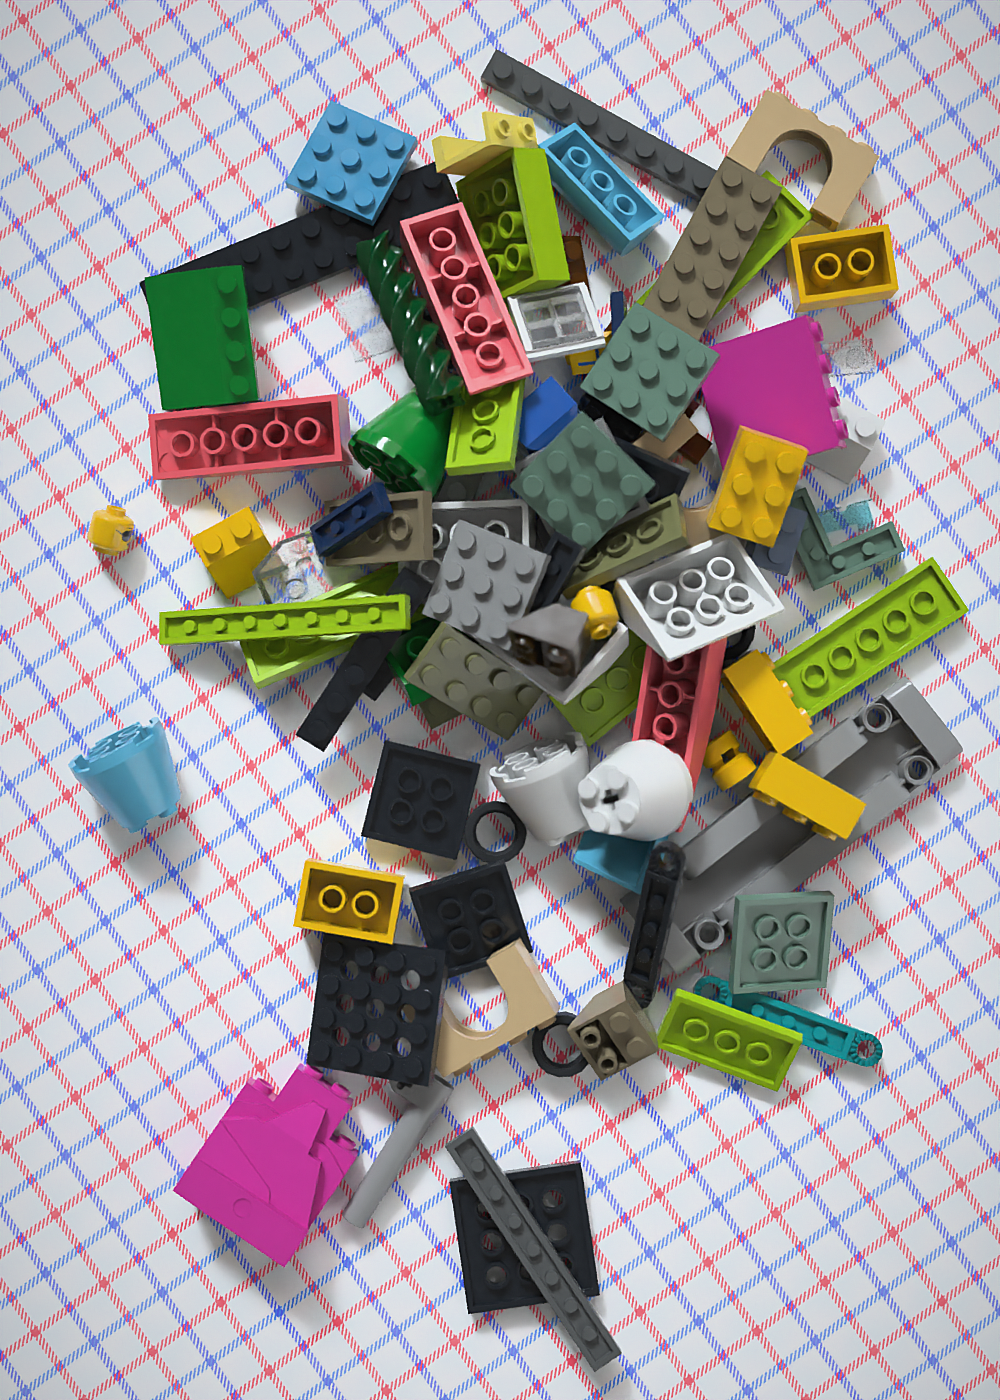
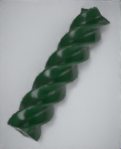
M386 230L372 240L357 243L356 256L358 265L363 276L368 281L373 299L380 307L382 319L391 332L395 348L403 358L405 370L415 385L416 394L421 405L432 417H437L449 408L463 406L466 401L459 397L464 379L448 371L451 352L436 345L439 326L424 319L427 300L412 293V286L416 276L400 268V261L404 250L389 243L390 231Z

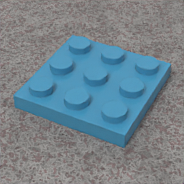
M330 100L288 175L285 184L288 189L374 226L418 146L417 137Z

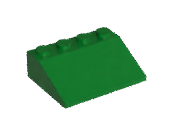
M242 265L144 277L162 410L260 400L244 267Z

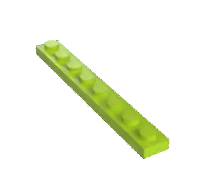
M405 594L159 612V645L163 646L410 630V596Z

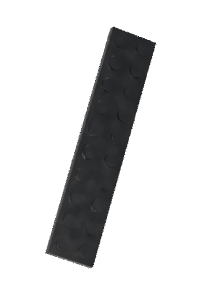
M434 161L401 175L374 226L331 207L324 206L158 275L242 265L245 271L249 311L358 267L356 256L357 243L372 240L386 230L390 231L389 243L402 248L400 243V221L457 204L459 201L448 174L437 173ZM143 280L139 284L147 301L145 280Z

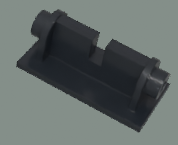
M586 392L580 398V403L578 404L579 411H583L593 422L603 417L613 436L630 443L641 433L642 429Z

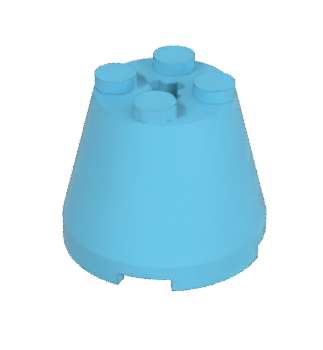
M158 717L151 718L149 725L142 726L138 721L104 737L88 750L89 755L84 758L82 754H79L68 764L75 779L122 828H127L130 833L143 829L148 825L147 821L157 815L162 819L178 810L176 803L181 798L166 732Z

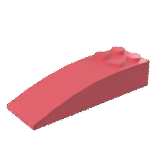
M460 202L400 221L401 246L411 271L416 276L415 280L422 298L427 300L426 307L432 321L439 326L438 334L445 349L451 352V361L458 375L464 379L463 384L469 396L532 376L534 372L463 203Z
M339 394L148 414L153 480L252 475L353 465V456L348 448V442L351 439L349 403L347 398Z
M727 637L669 662L663 659L648 644L646 647L632 741L642 739L655 740L656 743L665 746L674 754L677 753L686 764L691 775L693 796L712 728ZM692 802L689 803L687 813L681 822L682 825L675 832H682Z

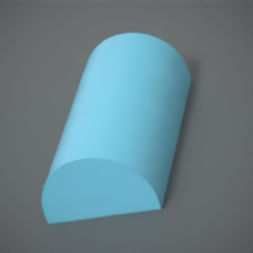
M576 123L571 124L538 144V148L545 149L552 185L621 257L634 250L664 219L663 213Z

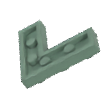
M806 487L793 492L789 506L808 512L796 554L813 591L906 551L893 521L832 547Z

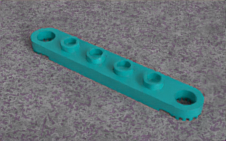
M703 976L696 981L693 987V994L701 996L702 987L706 984L713 983L717 985L719 995L714 1000L715 1002L802 1033V1045L863 1067L874 1066L882 1058V1043L876 1036L866 1031L759 992L732 994L728 989L729 981L716 976ZM864 1040L871 1041L874 1045V1052L868 1058H860L856 1052L858 1044Z

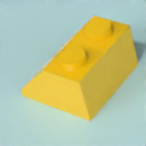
M249 506L190 538L207 570L227 599L285 568L255 512Z

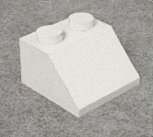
M839 396L841 404L837 406L839 419H844L848 428L849 438L845 439L847 448H835L808 456L805 462L849 485L872 450L887 421Z

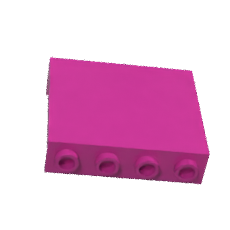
M803 315L709 347L719 353L721 358L701 387L723 471L740 425L802 445L809 451L807 457L835 448H847L845 439L849 438L848 428L845 420L839 419L837 406L841 404L837 388L835 386L831 387L828 374L832 373V366L828 355L822 352L820 342L824 341V334L819 321L815 322L814 318Z

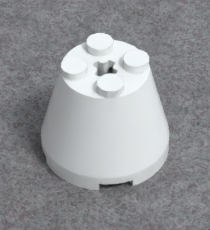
M567 732L564 734L565 739L561 740L557 738L548 740L545 737L534 741L503 757L505 762L499 769L496 766L489 770L494 786L530 833L538 841H547L548 846H555L564 842L567 839L566 835L577 830L578 832H584L591 829L582 813L579 800L580 794L578 792L580 781L585 779L589 772H591L587 746L582 734L579 732Z
M642 739L620 745L589 772L578 785L581 810L593 831L639 841H652L675 832L682 825L681 822L687 813L689 803L693 802V784L686 764L677 753L674 754L665 746L656 743L655 740Z

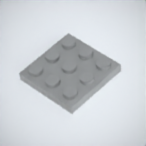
M459 519L422 614L438 621H443L454 628L512 652L508 633L509 624L529 614L552 556Z

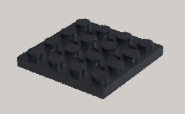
M324 932L306 1065L425 1087L433 1086L451 951L396 942L389 944ZM351 960L358 966V974L354 979H350L345 971L347 963ZM381 965L386 967L389 973V978L385 984H380L375 975L377 968ZM411 970L415 971L420 978L419 985L414 990L406 983V976ZM345 994H349L354 1001L353 1009L349 1013L344 1011L341 1006V999ZM375 999L381 1000L384 1004V1013L380 1018L374 1016L371 1011V1005ZM406 1004H410L415 1010V1018L411 1023L406 1022L402 1017V1009ZM341 1027H344L349 1032V1041L345 1046L341 1045L337 1040V1031ZM371 1032L376 1033L380 1039V1045L376 1051H372L367 1045V1037ZM402 1037L406 1038L411 1045V1051L406 1057L402 1056L397 1049L398 1041Z
M581 1160L504 1171L518 1194L525 1196L529 1200L528 1209L559 1256L566 1257L571 1261L572 1265L569 1271L587 1297L599 1296L600 1292ZM450 1178L449 1183L468 1314L548 1303L533 1279L526 1278L520 1273L522 1262L492 1217L482 1216L478 1212L477 1207L481 1201L466 1178ZM549 1191H557L561 1194L562 1201L556 1207H549L543 1202L544 1195ZM554 1224H561L567 1229V1233L563 1239L553 1240L548 1235V1229ZM489 1233L497 1234L501 1239V1244L496 1249H487L482 1243L483 1237ZM495 1266L503 1268L506 1272L504 1280L498 1283L490 1281L487 1277L488 1270Z

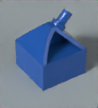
M552 376L523 399L517 450L524 458L546 447L580 413L578 404Z

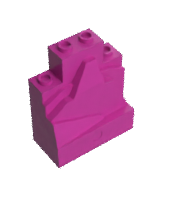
M299 1063L278 1095L273 1092L274 1087L266 1080L259 1077L255 1080L250 1077L172 1190L284 1268L308 1234L310 1226L356 1160L359 1152L354 1148L356 1146L355 1142L343 1134L337 1136L333 1133L353 1104L354 1099L350 1097L351 1092L338 1082L332 1085L322 1078L324 1073L317 1067L308 1064L305 1066L302 1063Z

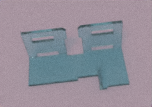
M873 499L849 504L846 506V510L837 512V510L841 509L842 506L818 512L817 514L825 532L830 533L846 529L847 526L857 524L859 533L863 532V530L874 528L869 502Z

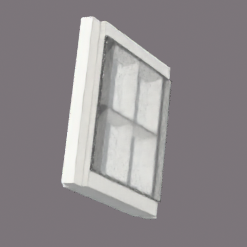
M584 282L507 297L515 329L529 362L604 348L606 346L601 325Z

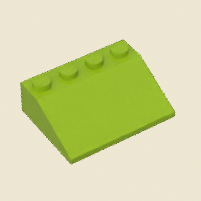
M513 147L455 182L459 203L462 202L504 303H508L507 297L552 289L570 280L545 149Z

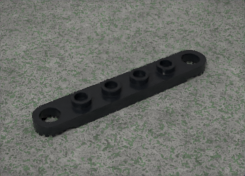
M672 841L659 842L649 855L650 858L644 876L623 974L625 985L642 1010L650 1005L656 995L686 863L683 849ZM667 852V855H669L670 853V857H674V865L665 863L660 854ZM632 986L633 988L637 986V989L641 988L640 991H644V998L635 995L631 989Z

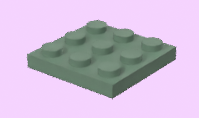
M635 302L580 385V388L654 437L665 442L721 356Z
M581 411L509 486L552 528L586 547V554L655 485V482Z
M830 890L735 895L728 989L731 993L742 994L827 988L835 895Z

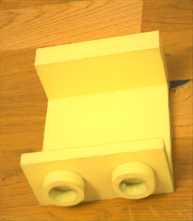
M484 111L481 113L486 140L475 141L441 135L432 139L437 173L467 176L513 147L538 148L533 118Z

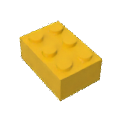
M889 224L790 238L784 249L794 313L891 299L899 290Z
M740 425L706 518L708 527L773 548L809 451L802 445Z
M758 649L747 652L723 668L720 681L767 752H777L782 755L813 734L809 727L813 722L802 707L796 708L790 699L794 694L785 680L778 681L772 672L775 669V665L765 651L760 654Z
M777 752L766 753L748 785L749 788L755 791L752 797L768 806L775 807L776 804L784 807L782 814L804 825L806 821L814 824L811 828L813 832L832 841H835L837 837L847 840L867 805L865 802Z
M308 858L304 863L293 927L393 944L406 875Z

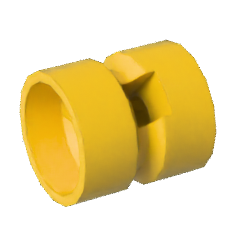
M730 729L707 744L703 761L705 769L713 770L711 777L721 791L734 786L757 768L747 752L739 751L740 742ZM722 754L728 758L725 762H723Z

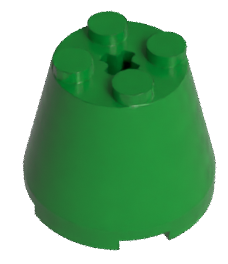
M414 386L411 391L357 430L348 442L349 451L364 470H368L370 467L373 474L385 482V488L393 494L431 491L433 498L446 471L445 465L454 407L445 410L437 417H432L421 405Z

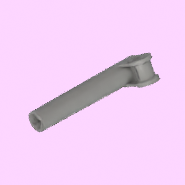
M435 1074L433 1086L430 1087L389 1080L391 1089L410 1101V1104L343 1210L342 1216L350 1224L362 1229L365 1227L453 1092L454 1087L442 1077Z

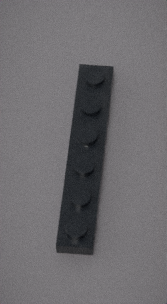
M404 566L385 596L404 594L410 596L411 619L433 584ZM403 631L360 633L295 735L324 752Z

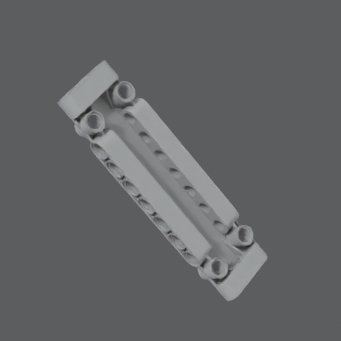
M903 676L869 704L861 707L855 715L842 720L791 760L867 804L847 840L837 837L835 841L818 835L811 830L814 824L806 821L804 825L782 814L784 807L776 804L775 807L768 806L752 797L755 792L753 790L681 847L686 856V863L664 959L677 975L684 972L710 950L718 948L723 943V940L732 934L735 895L792 892L911 797L910 793L913 790L929 782L937 771L964 751L957 738L908 678ZM872 709L877 710L881 715V722L875 728L867 722V715ZM917 761L921 765L922 772L914 780L910 777L908 768L912 762ZM672 857V859H670L667 862V864L674 865V857ZM630 891L619 901L635 920L640 895ZM706 925H712L716 929L714 939L709 942L701 941L699 936L700 930Z

